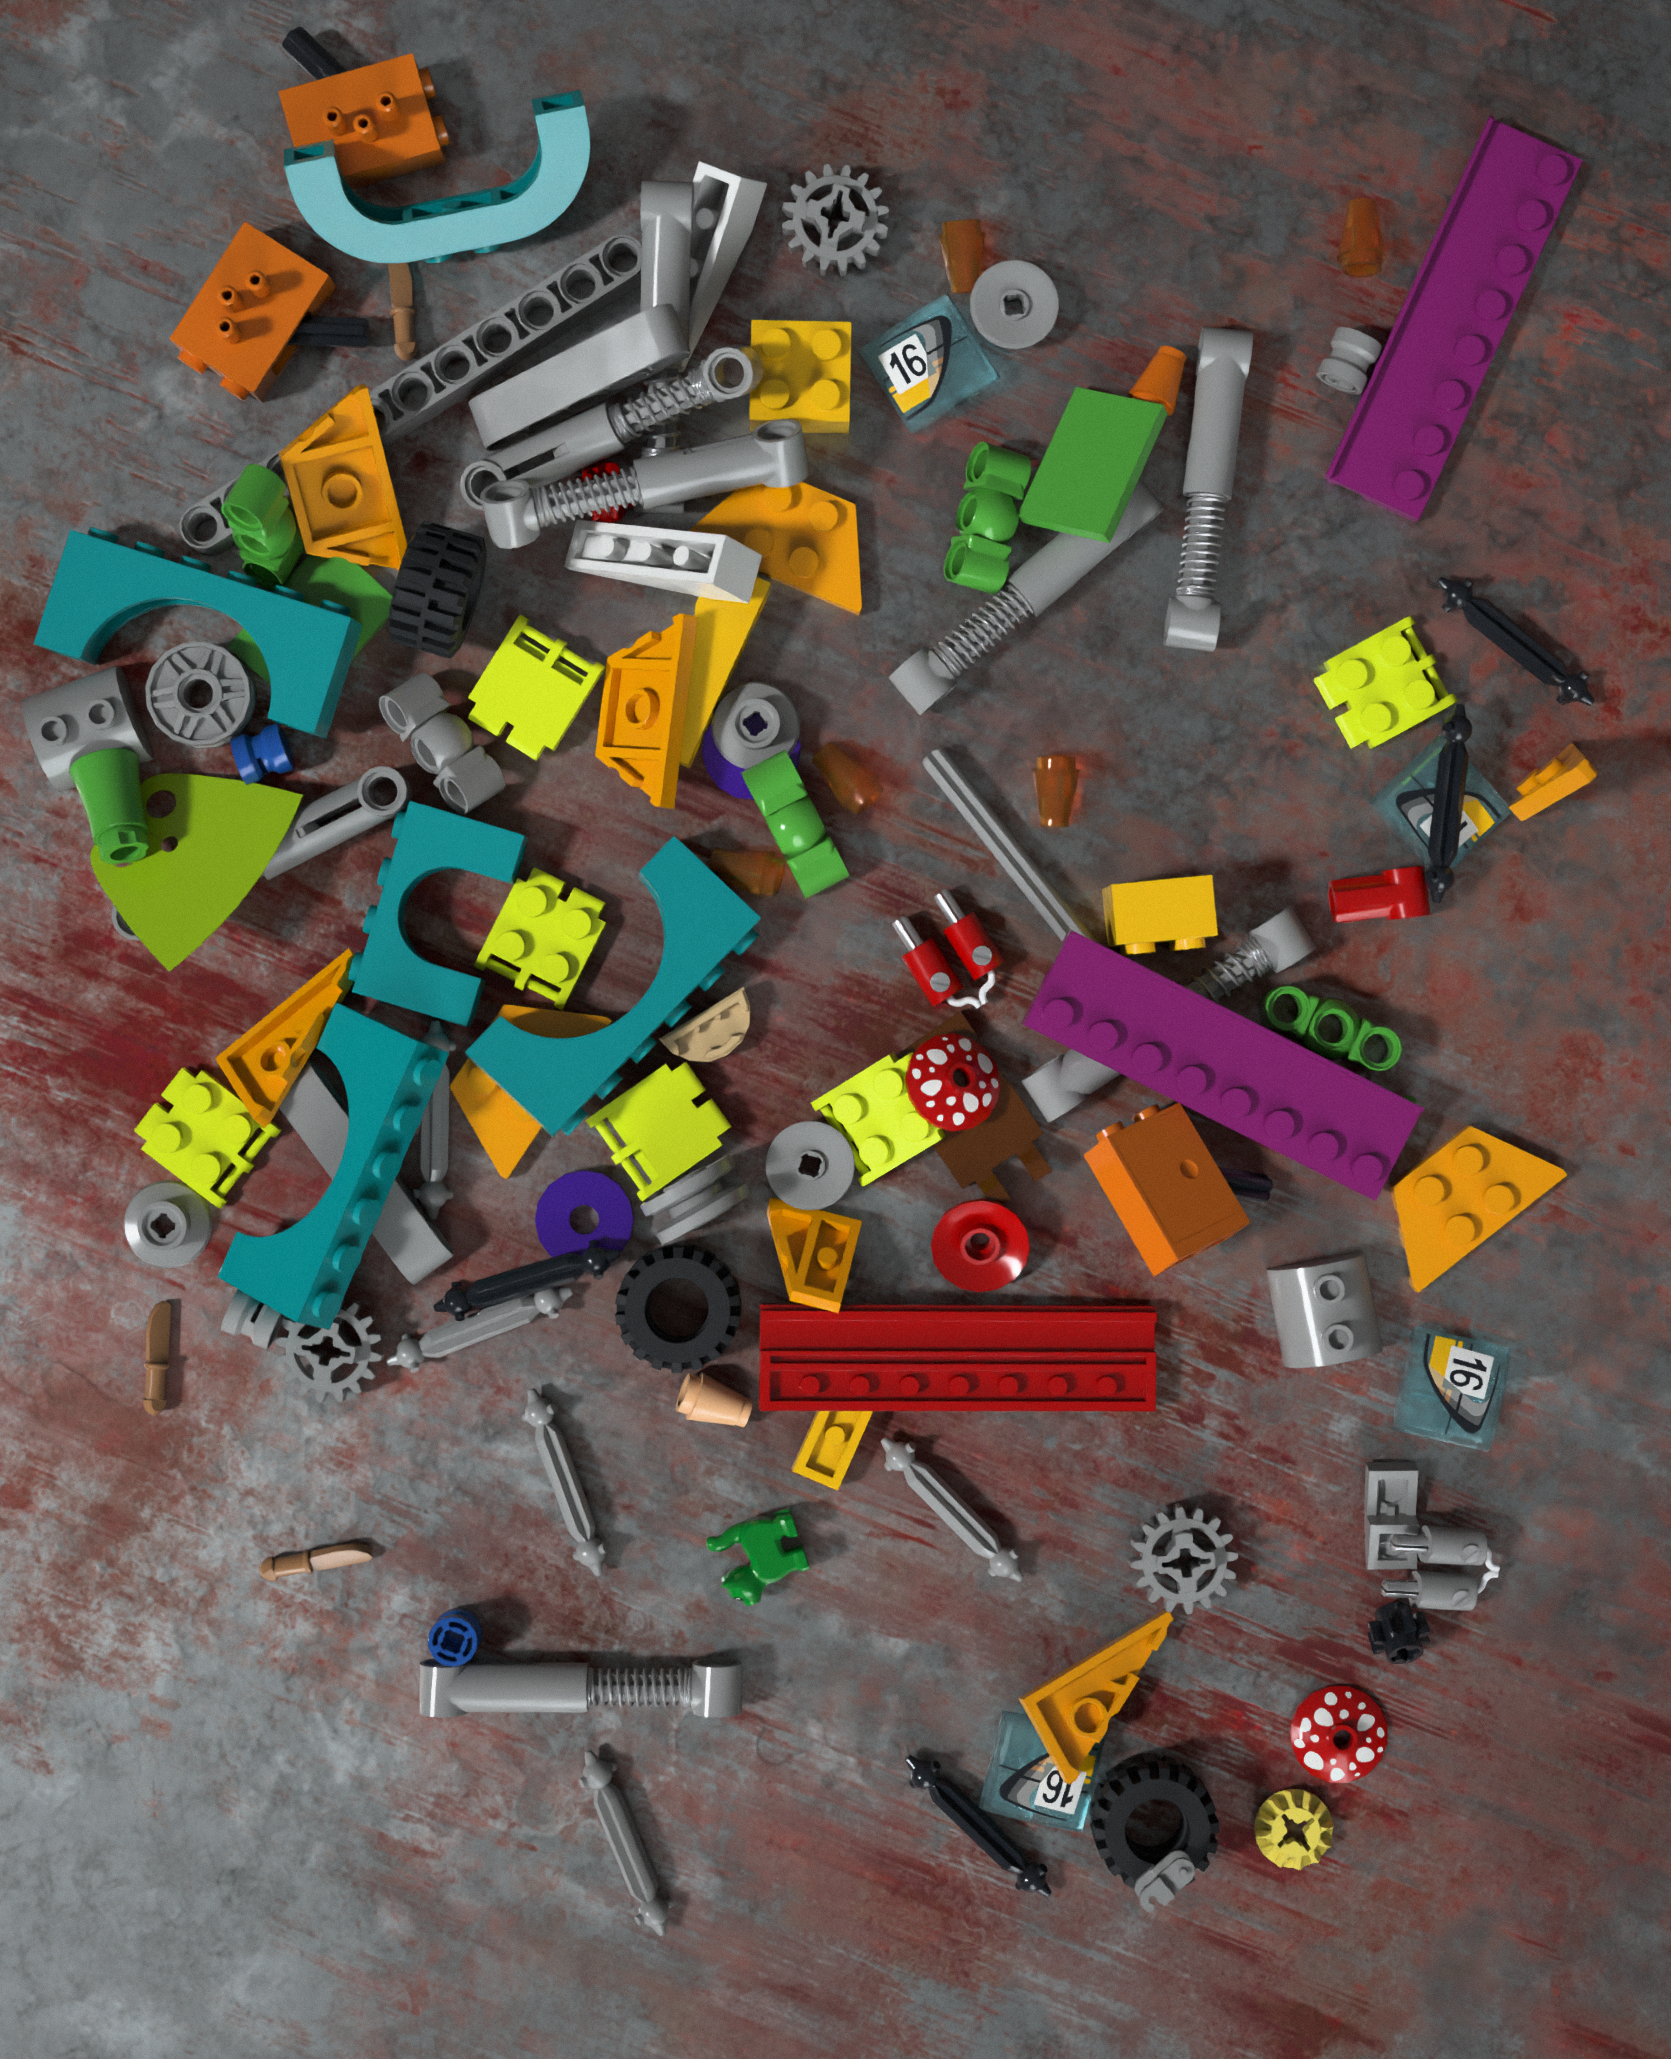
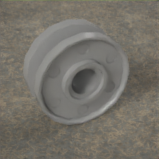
M205 641L182 643L166 651L152 666L145 686L147 709L156 726L171 739L197 749L220 748L230 743V738L241 735L250 725L257 705L255 682L246 665L225 648ZM200 683H209L213 689L211 702L203 708H194L190 702L192 689Z
M730 1154L708 1166H703L640 1205L646 1217L666 1210L672 1216V1219L656 1233L662 1245L708 1223L752 1194L746 1182L738 1183L725 1189L722 1186L720 1179L736 1166Z

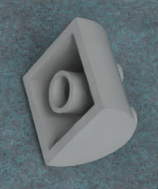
M120 665L107 668L22 700L23 718L35 754L47 778L59 792L76 787L69 773L70 766L77 759L88 753L103 749L121 748L135 752L139 757V764L155 759Z
M1365 1252L1266 1269L1283 1366L1288 1368L1327 1366L1367 1358L1382 1352Z

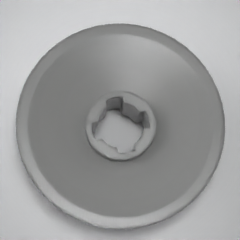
M1007 260L988 268L977 279L970 297V312L978 331L991 343L1008 349H1022L1041 341L1053 328L1059 311L1058 293L1051 278L1038 266L1021 260ZM1020 300L1022 302L1023 314L1007 315L1005 313V301Z
M746 682L733 687L721 697L713 712L711 732L714 743L722 756L733 765L748 769L783 750H786L787 754L790 755L799 738L800 719L795 704L780 688L765 682ZM753 714H760L765 724H768L767 728L763 729L757 736H752L746 726H743L744 721L753 717Z
M803 1121L785 1128L775 1137L768 1149L765 1167L768 1182L774 1193L782 1201L798 1209L818 1210L834 1204L846 1193L854 1176L855 1161L848 1141L838 1130L822 1122ZM808 1154L809 1156L821 1159L822 1162L820 1163L817 1175L812 1176V1174L800 1172L799 1167L803 1155Z
M161 1180L143 1187L131 1199L124 1216V1233L132 1251L144 1262L159 1268H177L195 1260L206 1248L212 1233V1215L203 1196L190 1186L180 1181ZM165 1214L175 1223V1229L166 1236L160 1231L159 1227H156V1221Z

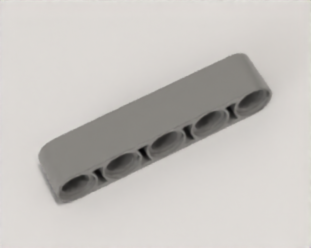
M672 304L657 305L477 395L468 402L485 450L495 451L514 445L684 360L691 354L674 306Z
M309 1060L305 1063L279 1108L333 1180L346 1145L349 1107L322 1071ZM397 1175L372 1234L405 1278L415 1285L452 1258L454 1251L432 1219L428 1218L426 1211L417 1199H413L412 1192L400 1176Z

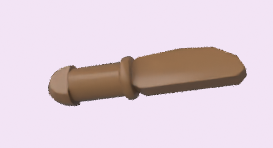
M407 262L387 263L393 308L390 314L394 320L396 341L394 349L401 360L410 361L416 356L418 350L413 321L415 310L412 308V278Z
M166 1301L155 1304L148 1316L145 1334L147 1362L144 1363L146 1382L145 1398H142L145 1411L151 1415L160 1414L167 1402V1399H165L166 1369L169 1368V1363L166 1361L169 1358L171 1305Z
M352 1543L331 1546L311 1552L307 1549L303 1553L278 1558L271 1556L261 1563L259 1574L268 1581H277L279 1577L300 1573L312 1574L313 1570L320 1571L367 1562L373 1558L372 1548L368 1545Z

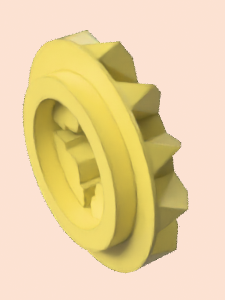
M1287 1789L1273 1794L1261 1805L1255 1818L1254 1834L1263 1855L1278 1867L1301 1870L1304 1866L1319 1863L1321 1856L1328 1848L1332 1847V1835L1335 1826L1328 1808L1317 1796L1301 1789ZM1283 1814H1286L1289 1820L1292 1819L1297 1824L1303 1821L1307 1822V1825L1302 1829L1305 1835L1304 1839L1307 1842L1305 1845L1300 1841L1297 1842L1293 1837L1287 1840L1282 1838L1287 1833L1284 1825L1285 1821L1282 1818Z

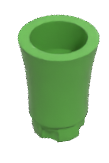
M110 748L94 751L77 759L70 766L69 773L81 797L94 844L99 847L101 860L107 864L115 865L119 863H132L147 855L146 850L149 848L147 838L149 829L142 801L138 755L131 750Z

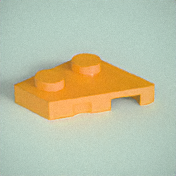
M770 1197L767 1217L790 1301L839 1313L862 1221L819 1209H798L780 1199Z

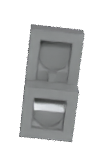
M1366 1462L1364 1534L1365 1559L1368 1570L1417 1569L1418 1553L1393 1551L1390 1547V1540L1393 1534L1418 1535L1420 1524L1416 1517L1419 1470L1415 1462Z

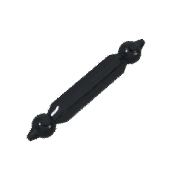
M1440 577L1436 583L1443 592L1445 602L1441 606L1442 609L1447 613L1452 609H1462L1468 623L1543 683L1558 686L1560 695L1556 700L1561 705H1564L1567 701L1581 702L1589 706L1593 704L1595 700L1588 690L1587 679L1590 677L1589 673L1585 670H1582L1579 674L1569 673L1564 661L1488 599L1473 596L1471 587L1474 581L1471 578L1466 577L1464 581H1452Z
M1456 704L1451 716L1444 721L1442 726V733L1447 742L1439 753L1428 845V854L1432 866L1427 869L1424 876L1425 884L1430 889L1433 903H1441L1445 892L1453 886L1455 880L1454 872L1450 865L1458 853L1469 754L1464 742L1472 734V724L1466 717L1463 704Z
M597 1240L589 1241V1247L584 1250L582 1255L574 1253L559 1255L477 1280L468 1289L461 1287L460 1282H452L451 1288L445 1293L444 1297L434 1304L435 1312H448L455 1316L456 1321H463L465 1314L469 1312L472 1306L488 1308L575 1282L586 1272L593 1274L596 1280L602 1279L604 1277L603 1273L621 1254L619 1249H606L599 1245Z
M908 1755L905 1758V1762L910 1770L911 1780H909V1785L914 1789H928L932 1801L1003 1870L1016 1874L1017 1882L1015 1886L1017 1890H1024L1029 1893L1036 1892L1045 1897L1052 1893L1046 1882L1047 1866L1045 1864L1039 1865L1035 1862H1028L1021 1847L953 1782L940 1777L939 1769L941 1765L938 1761L920 1760L912 1755Z

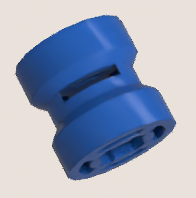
M279 723L263 727L260 734L252 737L242 734L230 738L233 757L246 785L262 781L265 774L273 771L283 774L295 770V763L288 740Z
M453 1608L440 1615L429 1633L428 1647L431 1655L436 1661L445 1666L455 1667L469 1661L482 1640L483 1629L481 1621L473 1612L464 1608Z

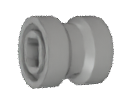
M1338 327L1330 342L1333 350L1329 357L1322 360L1316 375L1322 382L1332 388L1348 394L1360 395L1368 380L1365 372L1370 364L1376 362L1382 346L1377 340L1365 333L1352 328Z
M238 1289L226 1311L221 1331L233 1336L246 1335L251 1338L254 1345L268 1350L275 1340L285 1316Z

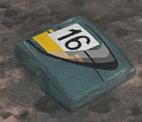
M945 294L919 309L859 350L910 434L919 433L955 406H962L1001 378L949 294Z
M1441 734L1368 802L1395 836L1404 840L1427 868L1432 866L1428 854L1439 753L1447 742ZM1468 761L1458 853L1450 865L1451 869L1512 813L1508 808V804L1470 761Z
M1415 1326L1410 1331L1404 1377L1398 1383L1392 1430L1488 1452L1492 1446L1502 1406L1511 1348Z
M1002 1711L978 1807L985 1811L1030 1823L1082 1832L1106 1736H1103L1100 1743L1095 1742L1078 1770L1080 1775L1076 1781L1069 1785L1064 1783L1028 1715Z

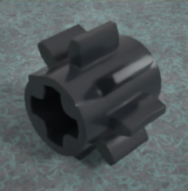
M1406 1602L1388 1603L1375 1611V1620L1368 1622L1370 1631L1367 1633L1374 1655L1385 1652L1388 1662L1392 1664L1410 1663L1423 1655L1422 1645L1430 1644L1428 1635L1431 1633L1424 1611L1413 1614L1410 1605Z

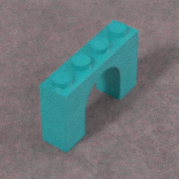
M409 801L407 811H399L395 818L391 837L398 839L393 857H385L382 862L377 879V885L383 886L378 906L371 904L367 911L363 933L369 934L364 953L356 952L353 958L348 980L355 982L352 990L353 993L466 1027H472L486 979L434 964L421 956L407 936L404 920L406 904L412 891L422 880L442 870H465L514 885L529 838L516 832Z

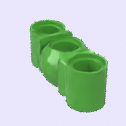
M984 441L979 442L973 448L966 465V482L963 486V489L969 491V493L962 499L956 515V526L961 536L952 537V545L947 552L944 563V576L947 581L991 595L998 593L1004 585L1009 571L1008 556L1012 550V547L1005 544L1012 539L1018 526V509L1014 501L1023 500V491L1030 478L1031 460L1028 456Z
M248 464L221 506V511L232 528L234 542L241 549L239 554L241 559L245 560L242 565L245 574L257 579L258 585L274 590L275 585L284 586L304 552V547L299 531L296 529L295 517L287 507L289 501L284 496L286 486L283 480L268 468L257 464Z
M786 750L741 772L805 899L850 876L831 837L827 834L813 802L807 795L808 792Z
M1282 986L1270 989L1260 1000V1017L1271 1029L1285 1031L1294 1039H1300L1306 1049L1328 1060L1340 1058L1344 1061H1353L1361 1069L1383 1071L1393 1067L1400 1058L1402 1047L1397 1034L1389 1028L1375 1026L1366 1018H1359L1354 1008L1342 999L1334 997L1319 999L1316 996L1306 995L1297 987ZM1282 994L1290 996L1296 1004L1294 1017L1286 1023L1279 1021L1273 1013L1274 1001ZM1328 1014L1335 1016L1341 1025L1339 1037L1331 1043L1323 1040L1318 1030L1319 1022ZM1372 1035L1381 1037L1386 1045L1385 1055L1380 1061L1375 1063L1368 1060L1364 1053V1044Z

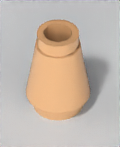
M703 1372L699 1376L688 1373L678 1395L676 1411L686 1414V1420L745 1427L752 1410L753 1399L744 1397L743 1394Z

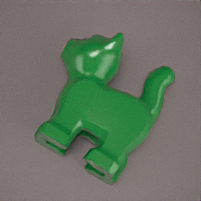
M789 1507L775 1511L769 1516L751 1517L746 1521L729 1527L721 1535L710 1536L706 1540V1547L709 1551L722 1552L736 1543L741 1544L750 1560V1564L739 1565L724 1574L721 1578L723 1582L721 1586L727 1589L731 1598L743 1602L746 1606L758 1604L768 1584L780 1581L796 1570L804 1572L810 1569L802 1545L790 1549H784L781 1539L784 1535L789 1538L798 1536Z

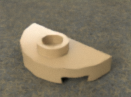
M744 987L660 1038V1041L673 1054L689 1061L710 1062L728 1055L743 1041L750 1025L751 1005Z

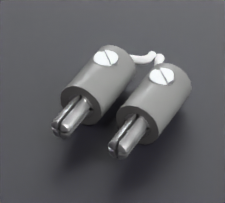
M1424 1525L1420 1528L1418 1535L1393 1534L1390 1540L1391 1549L1397 1552H1416L1423 1563L1480 1566L1485 1562L1491 1571L1484 1573L1478 1585L1474 1575L1471 1573L1413 1571L1408 1580L1384 1579L1381 1583V1593L1384 1597L1408 1598L1411 1607L1417 1609L1471 1611L1476 1605L1478 1594L1484 1590L1487 1581L1498 1577L1500 1566L1492 1562V1552L1487 1546L1486 1534L1481 1528Z

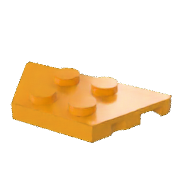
M366 384L357 385L279 452V457L306 554L325 558L339 557L346 559L349 563L364 566L374 564L397 569L399 572L407 548V541L368 387Z
M804 482L781 488L769 487L762 483L735 490L689 530L691 532L727 535L762 555L758 569L759 574L853 614L860 615L862 596L856 504Z
M688 614L675 615L672 617L673 625L662 632L650 631L638 638L630 648H622L607 657L595 756L609 768L617 769L620 777L631 787L640 788L651 797L650 803L656 807L674 809L698 620V617Z
M506 1004L502 1006L492 1021L493 1023L501 1015L509 1023L521 1030L549 1038L579 1037L606 1028L613 1022V1020L604 1016ZM468 1058L449 1087L498 1173L507 1180L542 1127Z
M1469 1125L1463 1127L1390 1185L1393 1206L1397 1211L1399 1219L1398 1230L1401 1245L1405 1249L1410 1273L1408 1279L1412 1289L1419 1293L1567 1176L1566 1172Z

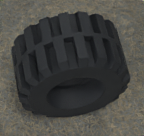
M426 520L419 525L407 545L394 586L388 618V629L392 642L448 659L457 653L470 627L483 581L487 558L484 537Z
M675 1243L646 1253L627 1272L616 1296L617 1313L615 1318L617 1326H620L623 1342L625 1345H630L634 1350L633 1355L640 1361L645 1359L651 1363L650 1367L660 1371L662 1368L672 1369L671 1373H682L685 1369L692 1368L694 1371L703 1368L704 1364L711 1360L714 1362L722 1355L725 1348L729 1347L739 1325L742 1300H740V1288L737 1280H734L731 1269L725 1262L722 1263L715 1257L716 1254L709 1250L704 1251L696 1248L697 1245H676ZM674 1278L690 1280L696 1283L707 1297L709 1307L707 1319L702 1327L688 1336L667 1334L659 1329L651 1318L649 1309L651 1296L654 1290L667 1280Z
M1142 1754L1143 1761L1137 1763L1134 1762L1132 1757L1123 1760L1122 1762L1125 1767L1118 1772L1112 1767L1105 1774L1108 1781L1105 1785L1098 1783L1094 1790L1096 1801L1095 1803H1090L1089 1814L1092 1819L1090 1827L1100 1857L1104 1859L1107 1869L1114 1876L1119 1874L1122 1877L1123 1883L1134 1888L1138 1877L1174 1850L1186 1852L1195 1869L1198 1868L1204 1872L1210 1865L1207 1858L1208 1853L1215 1854L1218 1847L1215 1833H1220L1219 1820L1215 1814L1217 1810L1201 1779L1195 1776L1191 1768L1184 1763L1182 1766L1177 1765L1175 1759L1164 1755L1162 1761L1156 1760L1154 1754ZM1152 1799H1164L1179 1806L1182 1812L1181 1824L1175 1835L1168 1841L1155 1846H1145L1132 1841L1127 1836L1125 1827L1128 1817L1141 1803ZM1193 1877V1879L1188 1884L1195 1881V1878Z

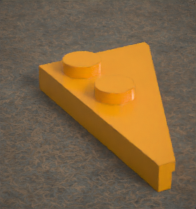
M1570 743L1558 756L1552 758L1540 770L1538 768L1534 769L1517 785L1515 789L1521 795L1508 808L1521 821H1524L1591 782L1598 775V771L1573 743Z
M349 948L215 1057V1060L252 1118L263 1128L272 1121L320 1040L335 1003L341 1004L354 982L348 980L350 967L355 956Z
M1166 1610L1160 1611L1018 1698L1064 1783L1070 1785L1076 1781L1080 1775L1078 1771L1095 1742L1100 1743L1108 1730L1110 1718L1120 1711L1140 1679L1137 1675L1153 1650L1157 1651L1165 1639L1167 1628L1174 1620L1170 1612Z

